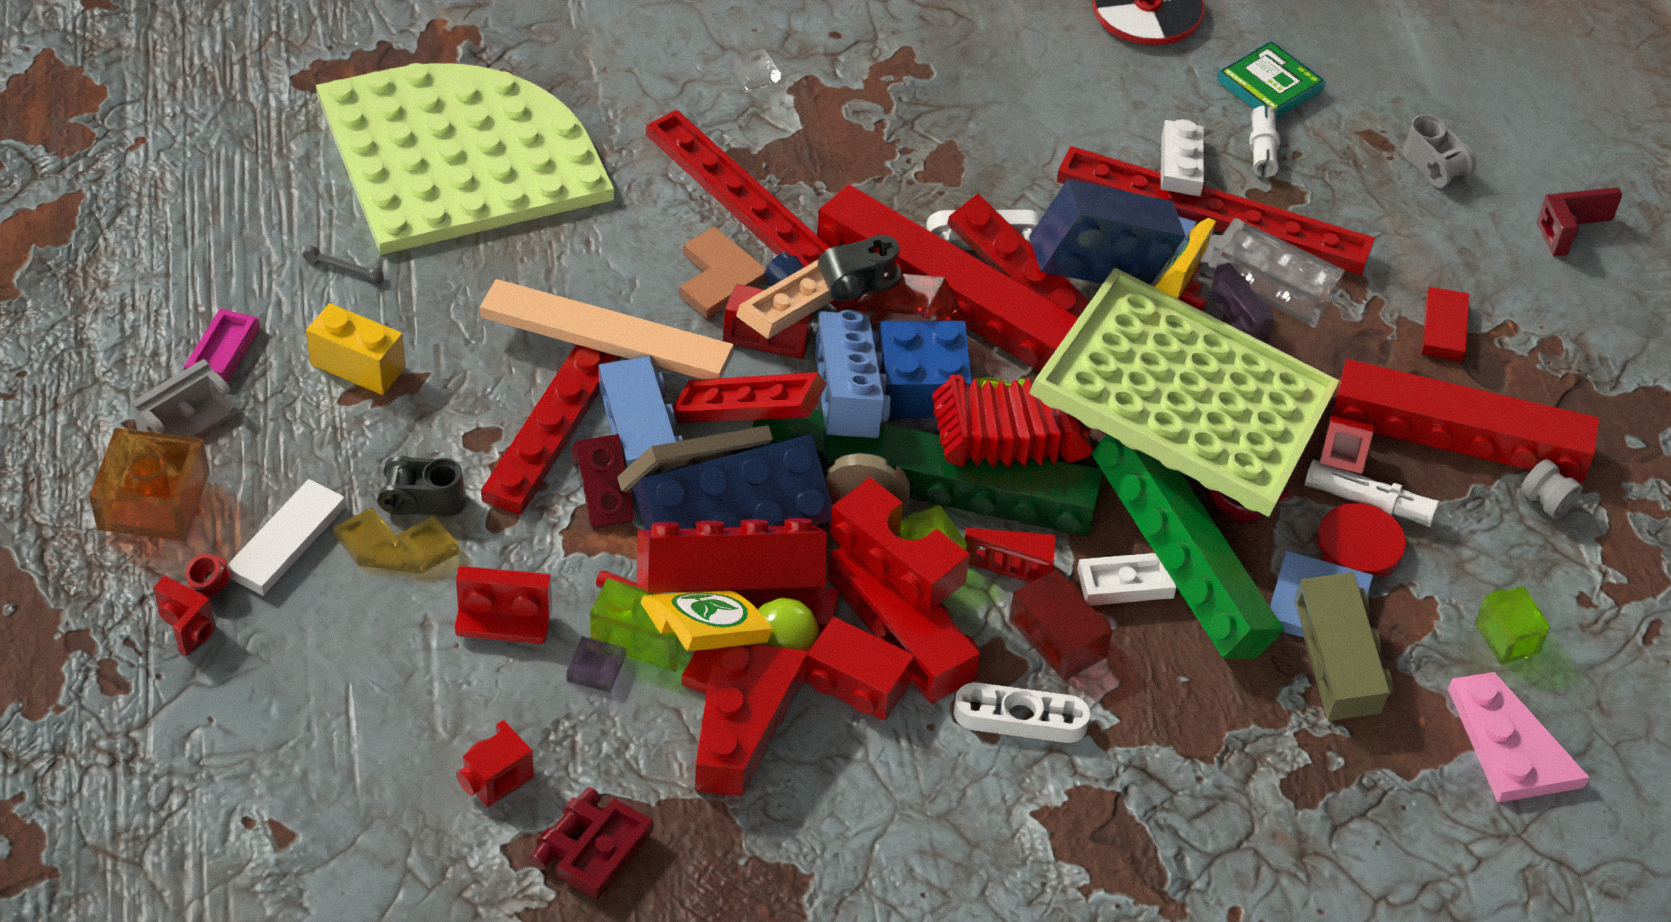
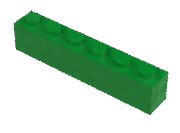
M1107 434L1092 451V456L1222 658L1257 659L1285 629L1180 471L1165 467L1159 460L1140 450L1128 448L1120 440Z

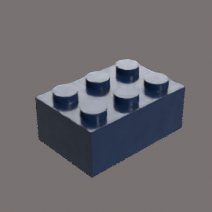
M1067 179L1029 236L1041 272L1103 284L1113 269L1117 268L1149 285L1153 283L1186 237L1173 201Z

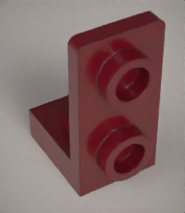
M1619 187L1547 194L1545 196L1537 225L1552 256L1568 255L1573 239L1578 235V224L1606 222L1614 219L1623 195Z
M619 434L575 441L571 448L574 466L579 465L590 526L598 528L631 522L634 519L630 492L621 491L617 479L625 470Z

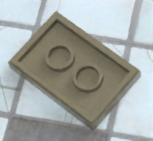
M769 425L651 446L617 477L621 491H634L633 486L645 477L768 446L773 440Z

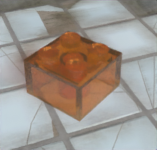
M115 428L89 494L97 530L186 541L210 474L203 439Z

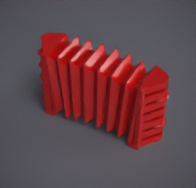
M950 375V378L932 394L933 414L937 419L940 433L939 443L943 447L945 460L960 467H964L970 456L977 467L986 457L993 469L999 459L1009 468L1016 457L1025 468L1031 456L1041 466L1046 454L1056 465L1060 452L1068 463L1088 457L1092 453L1089 438L1090 430L1081 420L1060 409L1051 408L1037 397L1029 394L1033 385L1029 377H1027L1023 386L1014 379L1009 389L1000 378L995 389L989 379L981 388L975 377L969 387L961 375Z

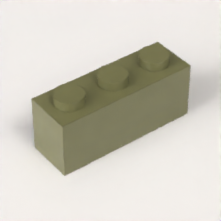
M1354 572L1301 579L1294 604L1302 626L1301 629L1327 721L1381 714L1388 696L1392 695L1393 683L1388 668H1382L1379 658L1381 651L1380 637L1376 628H1370L1367 618L1369 602L1365 589L1358 587Z

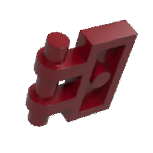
M587 787L578 798H571L562 810L563 816L553 828L545 829L537 839L538 847L529 856V860L535 867L543 870L552 859L561 858V862L556 866L557 877L598 900L653 832V820L615 798H612L601 811L596 808L597 804L601 801L600 794L595 789ZM578 828H588L577 842L570 838Z

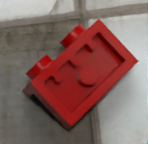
M468 566L458 567L456 576L458 611L454 625L456 636L544 644L546 642L552 612L551 574Z

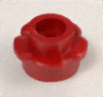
M200 554L189 562L186 568L188 587L208 598L217 595L230 581L231 573L226 568L227 561L218 555ZM210 574H213L210 580H206Z

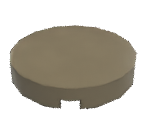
M862 453L842 456L835 460V464L829 468L828 466L824 472L832 505L871 477L903 502L902 514L908 507L910 482L905 472L898 466L894 470L886 465V459L877 455Z

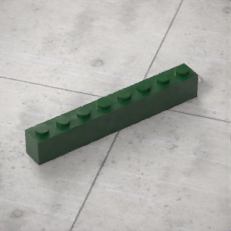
M814 409L807 418L754 420L752 428L769 425L773 438L769 445L812 434L823 474L828 466L829 468L835 464V460L842 456L858 453L877 455L886 459V465L894 470L898 466L905 472L910 482L909 499L928 502L936 506L970 511L978 515H989L1017 521L1021 524L1050 528L1067 534L1089 537L1103 472L1101 469L1057 460L1055 465L1050 458H1045L1040 466L1032 456L1025 468L1016 457L1009 468L999 459L993 469L986 457L977 467L971 456L964 467H960L946 462L943 447L939 443L940 435L880 423L878 438L826 435L823 411Z

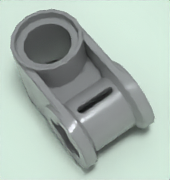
M1431 114L1418 115L1413 119L1403 148V155L1406 160L1411 162L1427 178L1430 184L1436 188H1442L1447 186L1452 178L1459 175L1465 177L1474 173L1477 163L1473 150L1466 143L1462 142L1445 125L1443 120Z

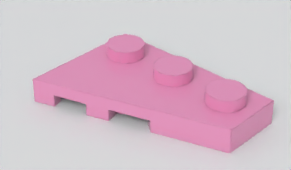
M1495 672L1451 679L1448 691L1498 803L1586 787L1590 777Z

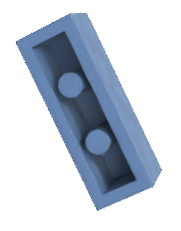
M649 356L599 364V392L611 434H619L625 469L651 446L683 441L681 435L674 436L672 429H675L673 408L671 403L664 404L662 397H665L664 379L661 372L654 373Z

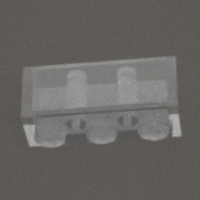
M1234 218L1213 249L1206 275L1316 328L1334 300L1345 270Z

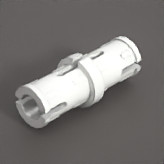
M1260 106L1251 113L1253 132L1249 138V147L1253 152L1254 173L1261 177L1263 165L1264 176L1268 178L1275 175L1278 171L1277 150L1280 145V135L1276 131L1275 110L1268 107V118H1266L1265 106Z

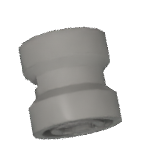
M1548 459L1541 461L1530 471L1520 488V492L1530 501L1540 500L1544 512L1556 520L1564 516L1574 506L1583 491V486L1573 478L1562 476L1559 467Z

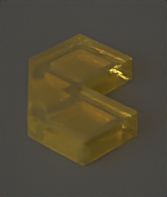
M372 507L333 527L334 537L358 566L422 574L459 554L458 543L434 515L397 535L391 531Z

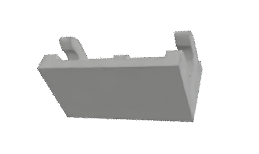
M202 359L131 402L137 431L166 458L237 415L235 404L225 396L231 389L224 379L209 366V363Z

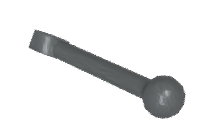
M311 245L307 246L303 252L304 259L310 263L320 261L366 276L372 283H379L383 280L384 274L378 267L368 269L322 254L318 248Z

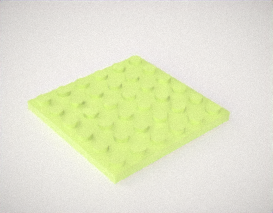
M1114 268L1039 373L1029 394L1040 399L1045 405L1054 409H1060L1081 420L1087 427L1099 429L1120 440L1126 447L1140 450L1159 460L1165 467L1178 470L1200 481L1206 488L1219 491L1239 501L1245 508L1258 511L1269 517L1332 397L1339 380Z

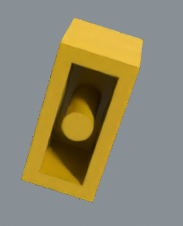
M331 303L324 308L306 329L310 365L381 395L386 393L406 368L403 333Z

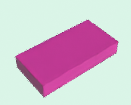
M220 308L186 362L184 370L205 359L209 366L228 383L261 328L259 318Z

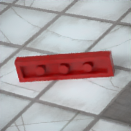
M979 193L949 215L947 225L989 266L1079 318L1090 301L1064 276L1041 272L1032 245Z
M818 372L688 380L673 406L674 417L678 423L807 418L815 409L827 383Z

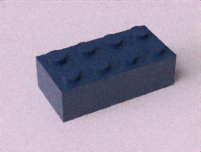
M812 434L645 477L633 486L645 530H652V523L656 522L678 523L679 529H696V523L699 521H720L724 523V528L741 527V521L749 519L768 521V526H785V519L790 518L812 520V525L820 529L831 524L833 505Z

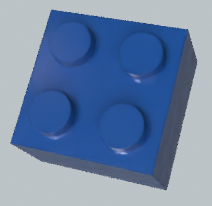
M881 321L878 352L882 353L881 373L886 375L885 395L890 397L888 419L935 418L932 394L950 378V375H961L969 387L972 384L965 321Z

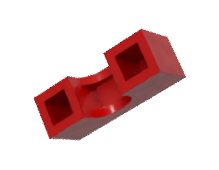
M869 477L832 506L830 535L833 536L839 546L851 550L866 562L872 572L884 576L898 587L905 598L909 601L917 602L930 612L966 583L970 553L937 528L918 540H905L897 537L895 534L900 531L903 502Z

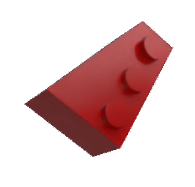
M758 644L713 649L695 763V791L743 796L768 750V744L779 724H782L787 715L789 705L798 689H801L806 680L809 651Z

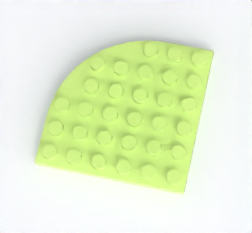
M412 63L404 67L376 71L316 85L317 97L380 255L614 200V187L589 135L573 112L546 90L508 72L454 63Z

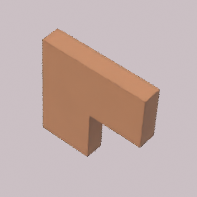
M715 226L683 245V255L703 272L679 286V297L705 319L726 308L736 284L757 288L768 281L764 275L766 268Z

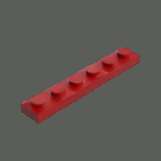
M575 345L482 487L481 498L483 502L522 515L598 396L599 364L620 361L622 357Z

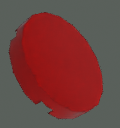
M1356 503L1344 504L1333 508L1322 518L1316 537L1317 549L1319 547L1322 552V559L1325 562L1373 576L1382 575L1381 578L1391 575L1400 565L1406 546V539L1402 527L1394 517L1380 508Z

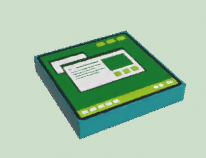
M1272 40L1219 70L1217 81L1253 109L1265 106L1266 118H1268V107L1273 108L1276 112V119L1322 92L1326 83L1325 79Z

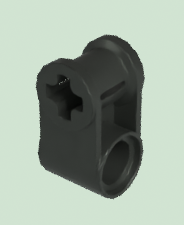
M876 235L859 242L832 247L822 253L818 259L819 270L832 298L840 302L851 301L857 297L879 291L891 290L900 284L902 279L901 269L896 264V259L900 253L899 243L896 239L887 235ZM877 247L879 248V254L876 253ZM884 272L888 273L887 279L884 277Z
M394 456L385 462L383 473L386 477L385 486L379 491L377 498L379 506L384 511L395 515L420 514L449 517L460 513L464 509L467 499L462 468L453 459Z

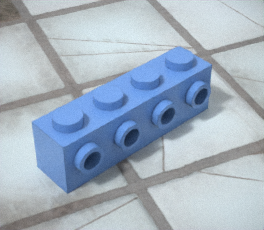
M843 310L839 313L819 311L814 352L817 372L827 383L821 394L826 435L878 438L881 421H888L890 411V397L885 395L886 375L881 373L882 353L877 352L878 332L871 330L869 315L853 310Z

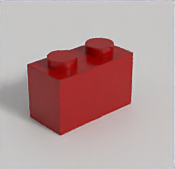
M833 616L808 652L805 683L810 684L816 691L822 694H830L851 704L857 711L863 714H871L885 721L912 682L915 655Z

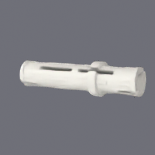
M1314 459L1305 480V486L1323 490L1357 503L1380 508L1391 516L1404 517L1427 527H1431L1439 504L1438 500L1422 497L1403 490V485L1393 483L1391 486L1343 469L1320 464L1319 461Z

